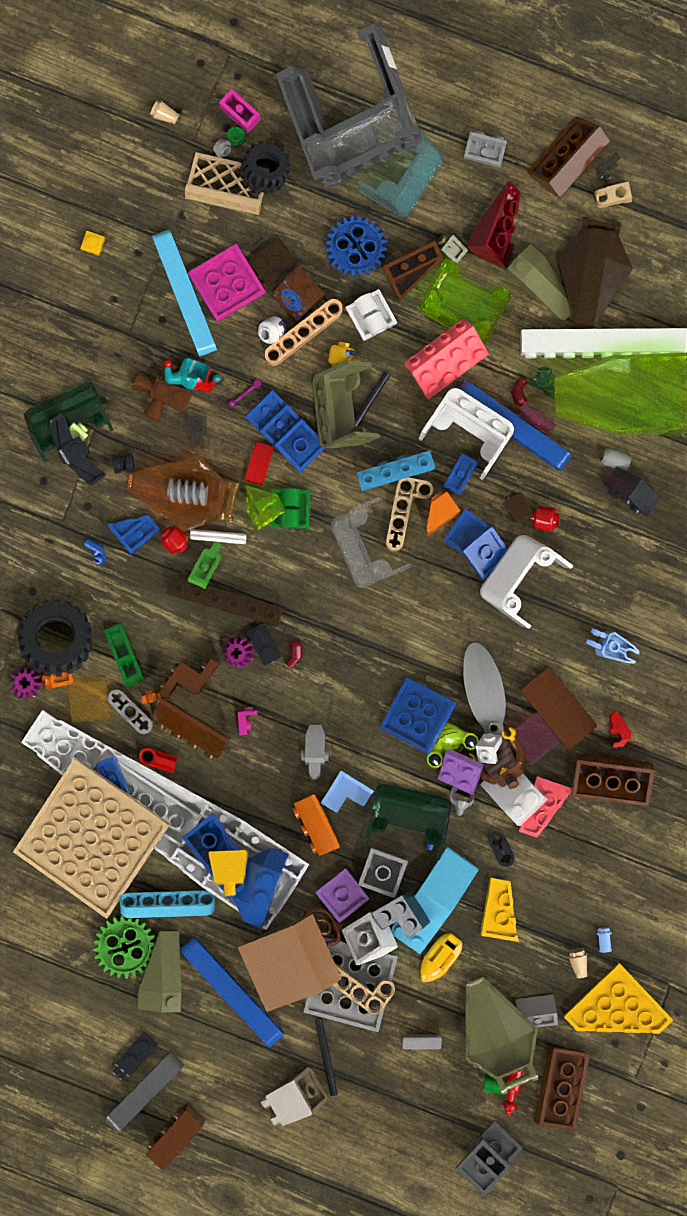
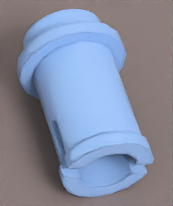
M609 927L598 928V932H596V935L599 937V952L612 951L610 941L612 931H610Z

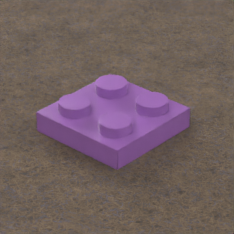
M448 749L438 779L473 795L484 764Z
M346 868L315 892L339 923L370 899Z

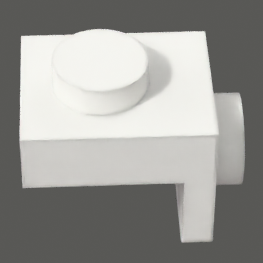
M483 734L476 745L478 762L496 764V752L503 742L502 735Z

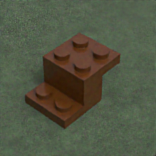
M212 658L210 661L206 660L200 668L202 673H199L184 662L176 663L170 671L172 673L170 679H165L159 687L161 689L159 694L165 698H170L178 684H180L195 695H199L220 663Z

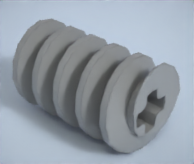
M171 478L167 489V500L170 498L171 502H175L178 498L179 503H183L185 500L186 504H190L193 500L194 505H198L200 501L201 505L205 506L209 487L208 485L204 487L202 481L199 487L196 485V481H193L190 486L188 480L182 485L181 479H178L177 483L174 484V480Z

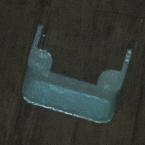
M400 119L396 122V131L405 128L403 121ZM421 132L423 142L414 150L417 155L398 185L391 181H383L377 189H374L361 180L358 182L359 192L401 217L411 213L442 164V153Z

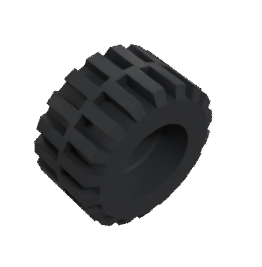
M263 141L258 142V145L252 144L251 148L246 150L240 167L241 179H245V186L249 185V189L251 191L256 190L258 194L264 192V195H268L269 192L272 194L276 193V190H280L285 184L290 172L291 162L288 160L289 155L287 153L284 154V149L282 147L278 148V144H270V141H266L265 144ZM256 164H267L273 168L274 172H263Z

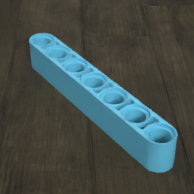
M170 229L152 235L199 357L216 351L217 348Z

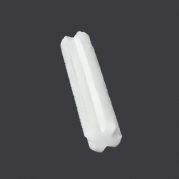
M191 529L190 539L245 544L246 534Z

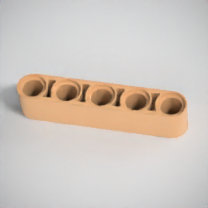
M336 299L329 300L278 339V341L269 346L265 351L267 363L272 366L280 364L342 315L341 302ZM336 305L339 311L333 314L329 312V307ZM316 317L324 319V323L321 325H316L313 321ZM302 328L309 331V334L305 337L298 334ZM286 340L294 342L292 348H285L283 344ZM274 351L279 354L276 360H270L268 357Z

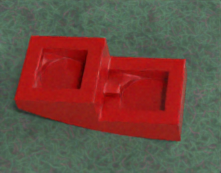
M260 442L255 443L245 481L263 486L274 446Z

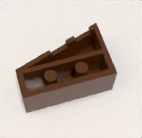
M433 241L381 267L397 301H401L443 257L436 242Z

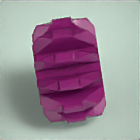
M235 636L234 639L229 638L228 644L223 645L227 651L222 652V655H227L228 658L225 659V662L231 661V667L237 665L238 669H240L243 665L248 666L249 660L254 659L250 653L255 652V649H250L249 647L253 643H246V637L242 639L239 636ZM237 649H238V651L241 650L242 654H241V655H239V653L236 654L235 651H236Z
M24 667L23 673L18 668L17 672L19 675L12 673L11 676L15 678V681H9V684H15V687L11 688V692L18 690L16 697H20L23 693V699H27L29 693L30 697L34 698L33 690L40 693L41 690L36 686L43 685V682H37L41 675L37 674L34 676L36 672L34 669L29 673V667ZM24 678L30 681V685H27L28 688L22 685V681H25Z

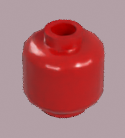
M538 506L536 511H532L531 522L534 523L536 530L552 532L554 528H558L560 513H557L556 508Z
M168 526L160 535V544L171 554L182 553L188 547V544H186L188 536L178 526Z

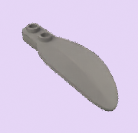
M471 643L466 649L463 664L464 685L469 705L475 718L484 728L485 734L502 735L506 702L500 673L486 648L479 643ZM493 724L497 725V730L491 731L490 726ZM502 736V741H503L502 743H504V742L506 741V739H505L503 736Z

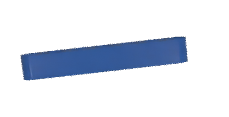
M464 380L458 388L510 421L514 427L511 438L556 470L562 471L572 457L567 450L469 381Z
M195 936L180 948L181 953L268 1047L271 1048L284 1035L282 1029Z

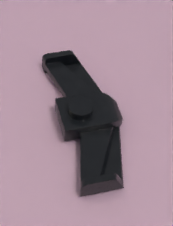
M63 411L47 421L58 456L63 464H67L89 485L96 483L106 476L104 472L84 456L90 451L81 437L72 438Z

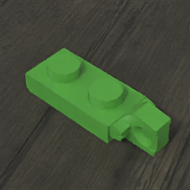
M214 541L210 550L206 548L202 551L188 578L189 582L204 589L207 587L221 559V555L218 554L221 547L220 543Z

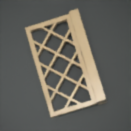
M196 152L188 184H186L185 199L259 215L264 192L259 194L258 199L249 197L247 192L251 190L249 187L244 189L240 183L244 179H241V177L237 178L233 172L241 167V162ZM198 159L207 161L209 166L200 170L197 165ZM223 164L228 170L219 174L215 167ZM258 167L261 171L269 173V169ZM212 169L216 177L207 181L203 173ZM230 173L234 181L226 185L222 177ZM201 176L205 182L200 186L192 184L193 179ZM219 179L223 187L215 190L210 184ZM238 184L242 191L233 194L228 188Z

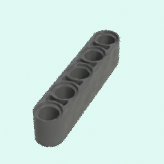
M170 1051L104 1120L119 1133L184 1067V1064Z

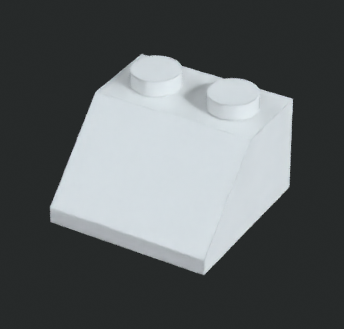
M369 912L342 930L356 965L382 957L398 947L390 927L388 926L382 930L372 915L373 912Z

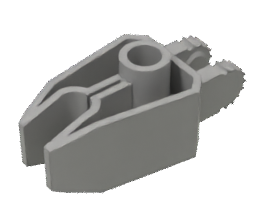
M309 725L306 732L305 749L301 751V761H305V765H309V777L315 780L319 779L321 775V765H325V761H328L329 750L325 749V733L322 725Z

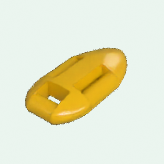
M445 933L440 936L423 958L420 968L421 980L423 982H430L443 976L460 955L462 941L452 933ZM447 940L456 946L454 950L445 944Z

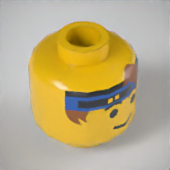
M338 342V345L331 346L328 362L332 367L347 360L353 361L355 351L349 348V343Z

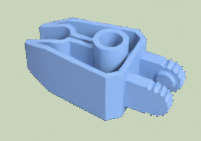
M592 628L591 633L601 638L598 643L587 639L586 644L596 648L595 651L598 656L625 663L636 662L626 656L627 651L639 654V651L633 644L616 632H600Z

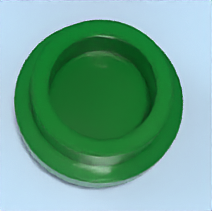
M238 126L231 127L227 131V140L231 145H241L245 141L244 130Z

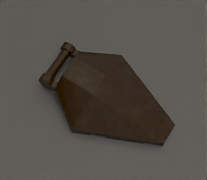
M583 216L581 231L557 256L568 303L577 326L593 328L632 272V265L619 237L621 222L597 221Z

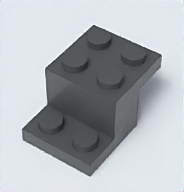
M494 1120L468 1147L469 1153L456 1166V1169L485 1196L510 1170V1162L523 1147Z

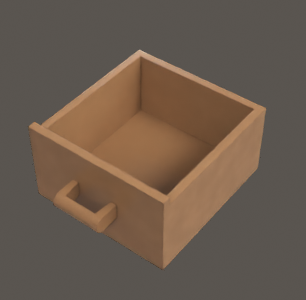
M313 914L260 934L238 947L266 1012L320 993L342 979Z

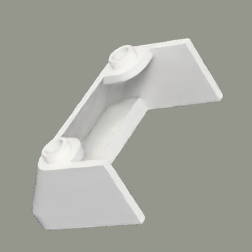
M454 388L448 391L422 430L419 439L423 440L431 426L439 430H446L452 422L458 424L485 442L481 447L480 453L482 458L488 461L489 464L480 477L483 480L512 436L514 427L507 419L462 390Z
M519 535L514 539L481 586L480 594L484 600L517 624L529 629L531 625L516 615L521 608V600L513 594L514 590L534 562L540 566H549L555 561L562 567L570 569L573 565L552 549L527 535Z

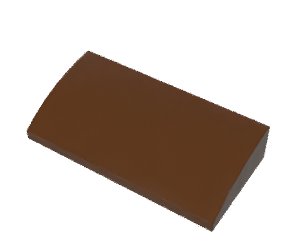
M547 667L519 690L567 750L574 747L597 727L595 722L550 667Z
M549 1045L535 1114V1123L542 1126L576 1130L589 1053Z

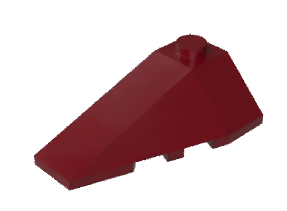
M507 181L476 226L467 246L478 258L502 267H506L513 249L511 236L512 233H515L516 228L513 226L514 216L518 214L521 194L511 181Z

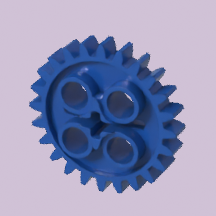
M351 215L350 221H347L344 217V224L337 221L338 228L331 227V231L334 234L327 235L331 239V241H326V245L330 246V248L326 249V253H331L328 256V260H334L332 267L338 265L337 272L343 269L344 276L348 272H351L352 278H354L355 273H358L361 278L362 272L369 276V269L375 272V264L381 266L379 259L385 260V256L382 253L387 252V248L382 246L387 244V240H381L385 237V233L379 234L381 227L374 228L375 221L369 224L368 217L364 221H361V215L358 216L357 220H354L353 215ZM359 229L363 232V235L355 237L352 233ZM346 233L350 235L355 245L360 244V251L368 258L367 260L362 257L357 248L353 249V243L345 236ZM345 241L348 243V247L340 249L338 243ZM371 244L375 247V250L367 252L364 247ZM352 256H357L360 261L357 264H353L349 259Z

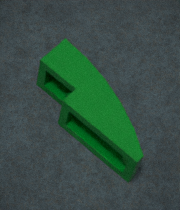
M120 623L104 630L125 685L130 687L144 681V675L123 624Z

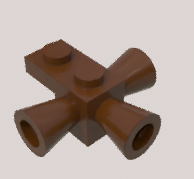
M174 364L170 367L173 373L180 370V367ZM165 367L162 379L157 378L155 382L139 372L132 390L150 393L149 396L152 401L142 415L157 422L161 420L164 405H170L185 412L192 397L191 392L166 383Z

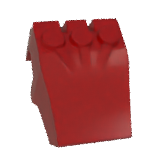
M613 711L609 715L610 722L607 723L608 732L611 734L617 733L619 739L618 741L611 742V746L613 748L623 747L629 740H632V732L617 711Z

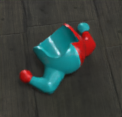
M184 358L180 370L174 373L170 368L172 366L170 360H165L163 363L167 384H182L186 389L200 390L207 393L211 392L215 384L221 380L219 375H214L213 379L208 382L211 367L193 359Z

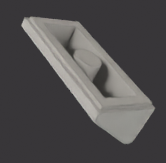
M440 1034L402 1035V1048L404 1050L441 1049L442 1037Z

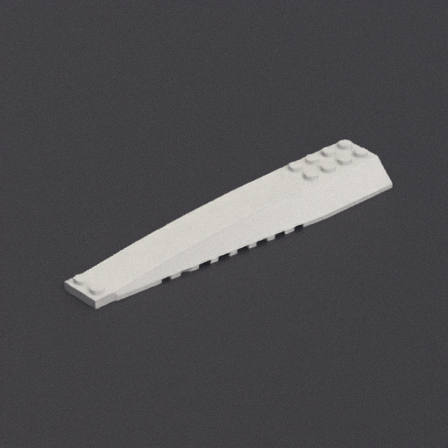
M44 710L41 711L21 742L35 751L41 759L61 775L65 773L74 758H78L99 773L96 763L115 756L130 792L128 794L170 823V826L154 849L180 868L201 887L237 911L239 910L233 898L229 899L227 896H224L223 890L219 885L215 884L213 877L182 837L213 813L241 850H247L248 858L271 847L288 853L286 865L263 925L265 930L268 929L309 866L307 862L240 818L64 721L56 719Z

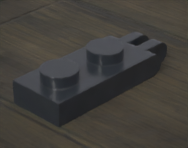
M143 1032L114 1064L116 1069L112 1072V1075L115 1076L121 1071L122 1074L118 1077L119 1081L125 1076L129 1078L158 1044Z

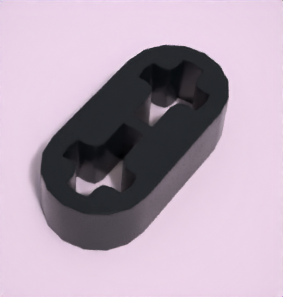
M500 832L492 833L489 836L488 842L498 863L503 867L511 866L514 863L515 857L506 837ZM496 835L498 838L502 837L503 839L500 841L502 845L500 849L497 844H492ZM502 850H504L506 855H511L509 863L501 862L500 859L503 858Z

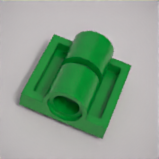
M292 488L272 489L271 528L309 529L310 490Z

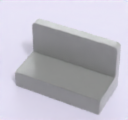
M554 995L515 1000L516 1008L536 1027L558 1025Z

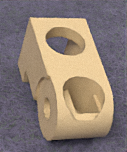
M629 182L608 186L594 192L598 208L632 202Z

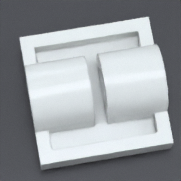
M379 289L373 293L361 296L354 303L346 307L363 341L397 324Z

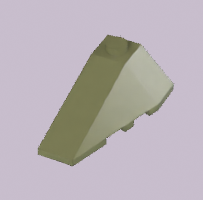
M530 244L511 263L506 270V274L560 321L564 322L572 313L566 291L546 257Z
M159 931L151 952L149 964L144 971L142 983L138 987L137 1009L162 1013L181 1012L179 931Z

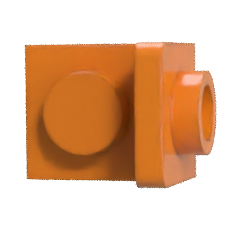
M44 672L42 675V682L47 690L74 683L72 673L68 675L67 672H64L61 677H56V674H51V677L45 676Z

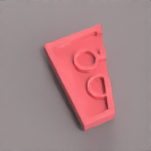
M536 777L534 785L548 800L519 828V832L536 838L572 792L570 787L540 777Z

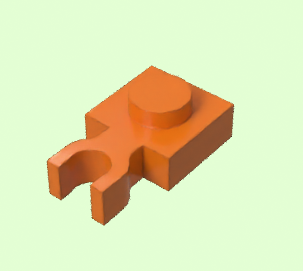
M156 690L147 691L141 697L142 704L157 702L162 698V695L156 693Z

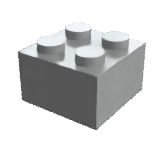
M371 847L358 885L395 898L408 860Z

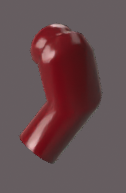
M519 377L511 391L514 403L523 407L527 404V398H525L523 393L527 381Z
M292 640L289 643L292 656L285 662L291 669L303 658V647L297 640Z

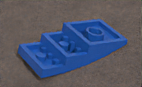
M270 390L245 415L248 421L299 472L303 471L325 449L320 446L318 435L273 390Z

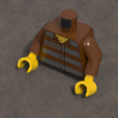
M509 727L511 736H508L505 730L502 731V736L505 739H510V741H505L498 748L496 764L482 763L484 766L480 778L492 785L498 784L501 787L507 785L509 789H514L519 785L517 778L524 772L525 751L519 740L515 738V729ZM469 754L476 761V757L473 754Z

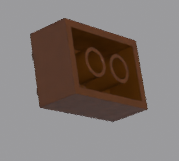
M189 1104L185 1108L181 1106L174 1114L173 1122L169 1120L162 1127L161 1135L159 1137L155 1135L148 1143L146 1156L163 1171L200 1131L206 1119Z

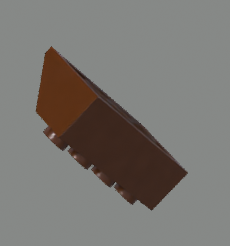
M576 116L527 173L548 192L561 197L610 140L600 126Z
M576 753L572 797L649 807L655 772L653 763Z

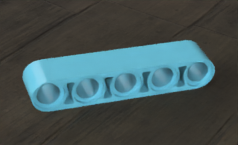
M209 891L125 893L120 897V912L126 918L207 916L215 911V896Z

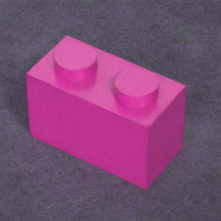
M233 89L219 102L220 109L247 134L261 121L260 114Z

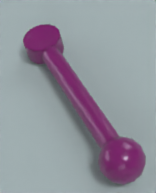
M258 379L255 380L254 384L251 387H249L236 399L230 400L228 403L229 406L235 407L236 403L240 399H242L254 388L260 387L261 381Z

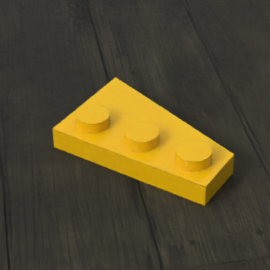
M490 878L480 931L481 936L519 942L516 932V919L513 911L510 881Z

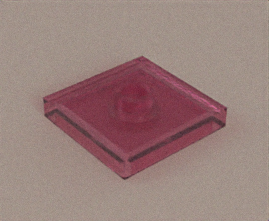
M525 403L518 412V416L547 435H550L557 425L546 418L543 413L534 410Z
M535 712L515 728V738L521 743L525 751V759L531 766L561 742L538 712Z

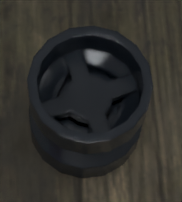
M133 453L126 454V456H121L120 454L113 455L115 474H119L122 471L134 473Z

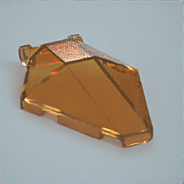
M200 456L130 473L127 486L128 492L184 532L218 519L233 522L234 516H232L236 494L237 490H240V484L225 481ZM173 478L174 484L177 483L178 479H181L182 485H184L186 480H188L190 486L193 481H196L198 487L201 481L204 483V487L208 485L206 505L202 506L200 501L198 505H194L193 500L190 504H186L185 500L183 503H179L178 498L175 502H171L170 498L167 500V489L170 479ZM227 488H229L230 491L228 495L225 513L221 514L223 511Z

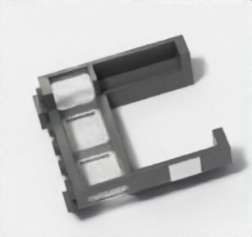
M371 24L359 30L357 35L360 40L368 43L387 98L382 100L381 103L331 128L328 127L308 70L290 66L276 73L315 181L322 182L325 189L349 183L347 177L355 175L357 170L369 168L377 160H386L394 152L399 153L405 149L414 151L423 142L381 26Z

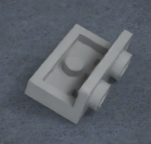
M481 131L470 132L464 159L500 168L507 141L503 137L496 135L493 137L486 136Z

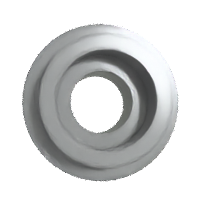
M220 139L215 143L213 150L216 156L222 158L230 153L231 143L228 140Z

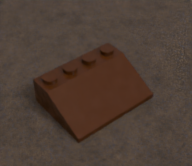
M163 698L159 700L152 717L156 721L155 725L162 729H165V727L172 730L171 734L180 740L182 737L187 739L188 745L196 750L198 747L205 750L204 755L209 758H220L231 738L169 700Z

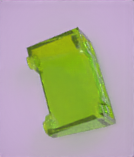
M445 258L426 290L420 304V310L426 316L448 328H451L461 319H466L474 326L482 343L485 344L513 294L504 288H496L492 293L459 276L460 267L458 264Z

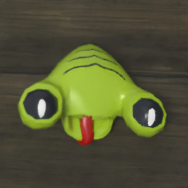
M446 722L432 751L427 755V763L432 768H438L443 763L442 753L446 754L448 749L460 753L463 750V745L469 750L476 749L479 739L474 733L466 732Z

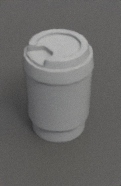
M605 448L601 463L612 468L618 466L627 471L632 456L612 448Z

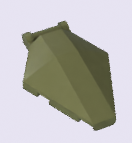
M484 977L466 984V1060L494 1078L503 1095L508 1093V1090L526 1082L538 1080L539 1078L533 1067L538 1028ZM528 1068L529 1073L504 1083L503 1078Z

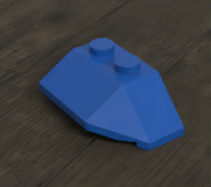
M271 847L247 858L244 880L245 888L232 897L245 922L263 928L286 865L288 853Z

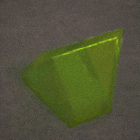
M245 485L248 516L255 531L260 530L285 512L279 495Z

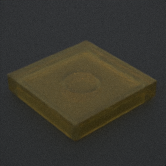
M107 680L68 685L72 723L111 719Z

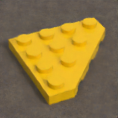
M620 963L608 972L563 1016L576 1031L660 1034L673 1021Z

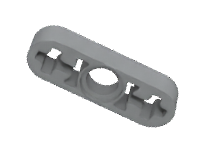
M113 690L109 693V703L139 733L147 734L153 729L152 720L123 691ZM113 694H121L120 699L124 703L126 700L129 703L125 704L122 710H120L119 707L122 705L119 702H113ZM129 706H133L136 709L135 716L131 718L125 714V710ZM141 714L142 717L140 719L143 722L148 721L147 726L149 728L148 730H141V724L138 721L134 724L132 721Z

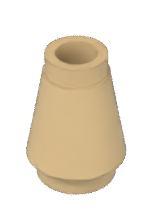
M156 100L150 112L154 116L153 118L173 123L174 125L179 117V114L163 101L159 102Z
M584 948L570 950L568 958L576 978L587 977V953Z

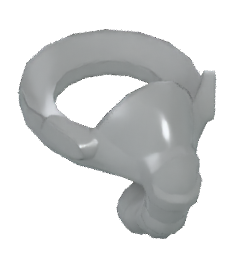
M453 787L449 796L450 801L456 808V814L461 816L464 810L473 804L475 793L473 795L470 794V798L467 801H461L455 797V792L459 789Z

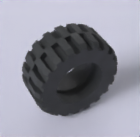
M54 599V603H49V600L43 601L42 606H39V604L34 605L33 611L28 610L25 613V619H21L20 629L18 630L19 648L23 659L26 660V664L29 667L33 666L34 671L39 674L42 671L45 673V676L51 677V674H56V677H61L62 673L67 672L69 675L73 673L74 668L79 669L82 667V662L87 661L89 652L92 649V628L88 622V617L85 613H81L79 607H72L68 601L62 604L60 600ZM62 624L72 630L74 640L68 649L59 653H50L39 647L37 635L48 625Z

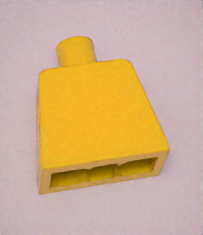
M247 850L209 852L215 884L224 885V896H235V884H244L248 858Z

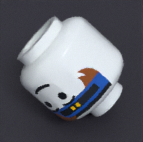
M270 317L260 323L258 327L259 337L265 343L273 344L286 334V325L279 317Z

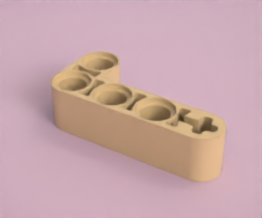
M409 477L399 480L386 539V547L389 551L397 552L402 548L412 498L429 499L433 494V486L430 482ZM403 482H408L411 485V489L405 492L401 489L400 485ZM427 486L430 489V493L422 495L419 492V488ZM399 501H405L407 503V508L405 510H399L397 508V503ZM396 519L403 521L404 526L401 529H396L393 526V522ZM391 531L402 533V536L398 534L397 542L400 545H396V548H393L392 544L389 543L394 538V534H390Z
M335 963L340 976L347 977L349 982L345 986H341L336 982L333 986L369 1013H380L395 992L394 983L390 979L384 978L378 982L372 991ZM383 984H390L392 989L389 993L381 991L380 988ZM356 988H362L364 995L356 997L353 991ZM371 1000H378L380 1006L377 1009H372L369 1006Z

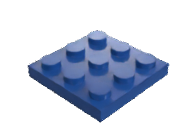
M406 677L380 728L430 754L457 703Z

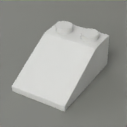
M524 774L517 778L519 785L514 789H509L507 785L501 787L498 784L492 785L483 781L480 785L518 826H521L548 800Z

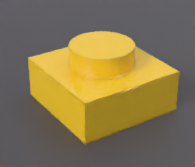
M86 231L80 249L99 256L105 237Z

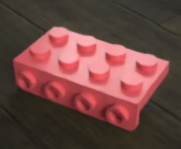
M461 319L414 356L410 357L404 365L411 372L424 396L429 400L489 355L474 326L466 319Z

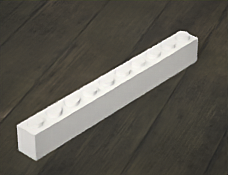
M687 328L521 330L520 356H525L527 359L537 358V355H544V358H556V355H563V358H575V355H582V358H593L594 355H601L602 358H612L613 355H620L621 358H630L632 355L649 358L651 355H659L661 358L670 357V354H678V357H687Z

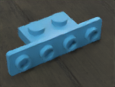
M427 451L410 457L403 455L390 463L388 460L377 464V467L357 472V477L361 490L365 491L435 469L431 452Z

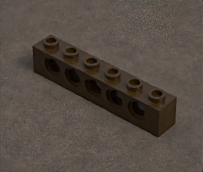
M174 575L171 577L167 590L168 595L276 627L279 626L283 613L282 607L208 585L204 589L189 582L188 579Z

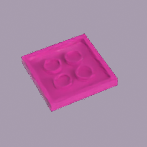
M237 244L188 272L189 277L217 323L266 294V291Z

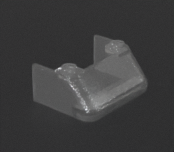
M381 496L346 511L331 522L332 532L353 581L359 588H367L411 569L410 563L392 571L389 563L385 560L371 562L357 527L365 524L368 519L366 509L382 503Z

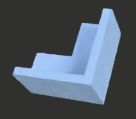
M341 770L321 801V804L337 813L348 797L364 807L374 790Z

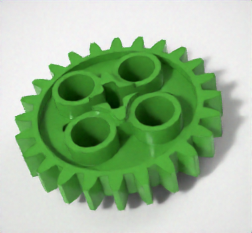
M122 915L120 921L113 917L114 923L111 924L107 920L106 928L100 926L103 932H96L99 940H93V943L97 944L98 947H94L93 951L99 953L94 958L101 959L98 966L104 964V972L110 969V976L116 972L118 978L121 977V974H124L125 978L128 979V973L136 977V970L142 974L141 967L148 966L146 961H150L151 947L155 944V942H150V940L154 938V935H148L151 931L150 928L144 930L145 922L140 925L138 924L139 918H136L133 922L132 918L124 920ZM132 929L136 932L133 939L125 937L127 930ZM115 936L118 940L116 945L109 946L106 942L108 937ZM136 940H141V942L138 944L128 946L127 951L119 949L111 954H108L109 950L120 948L122 946V942H125V944L128 945L135 942ZM140 948L142 950L141 956L133 957L131 955L132 950ZM120 954L124 957L121 964L113 962L115 955Z

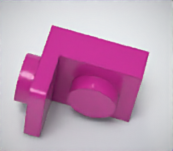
M253 707L241 708L242 712H238L239 735H248L247 731H251L250 719H246V715H257V711H253Z

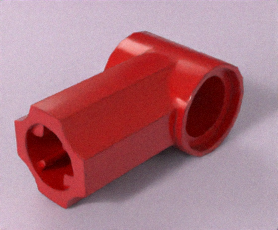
M148 747L141 750L139 754V759L144 765L173 773L178 759L176 756ZM145 751L153 753L152 761L146 762L143 759Z

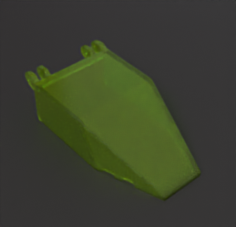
M687 352L610 356L554 378L556 417L631 437L687 434Z

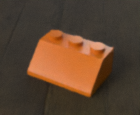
M315 793L294 803L295 807L292 809L297 819L301 817L304 824L301 828L305 836H310L312 842L309 844L314 854L318 853L321 856L340 847V843Z

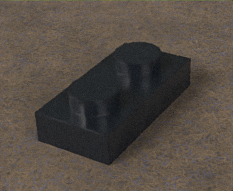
M263 623L246 632L264 666L281 658Z

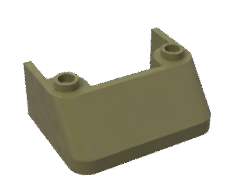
M347 360L316 374L313 378L312 385L318 437L322 448L331 449L357 446L380 438V434L367 433L363 426H356L351 391L357 389L360 384L359 372L370 368L371 363Z

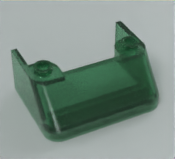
M92 382L78 385L29 408L24 413L31 439L44 463L48 461L45 451H51L55 448L47 421L62 411L68 427L74 422L76 424L80 422L82 425L90 422L95 427H102L107 424L110 431L114 430L107 411Z
M387 784L378 785L374 795L364 843L368 844L371 831L377 833L384 832L387 829V825L390 824L424 832L425 841L430 845L438 846L436 860H440L447 836L451 802L444 797Z

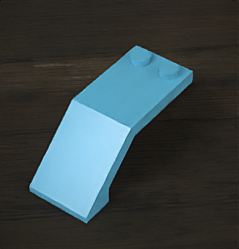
M447 847L415 894V898L427 915L430 923L422 930L407 937L398 921H396L390 928L393 936L421 954L451 914L479 868Z

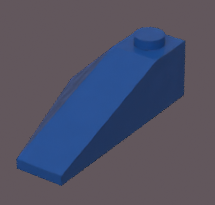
M213 813L182 837L212 877L213 872L209 852L232 851L225 828ZM235 884L236 894L245 888L244 884ZM219 885L224 892V885Z

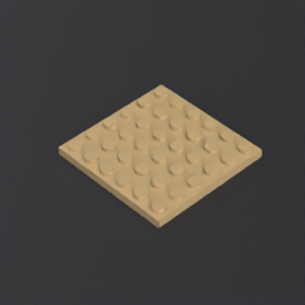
M74 758L13 853L107 919L119 903L120 897L126 892L170 826V823L84 762Z

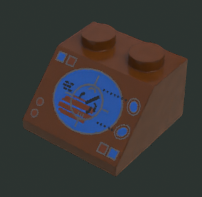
M300 266L292 271L271 295L296 323L325 299V293Z

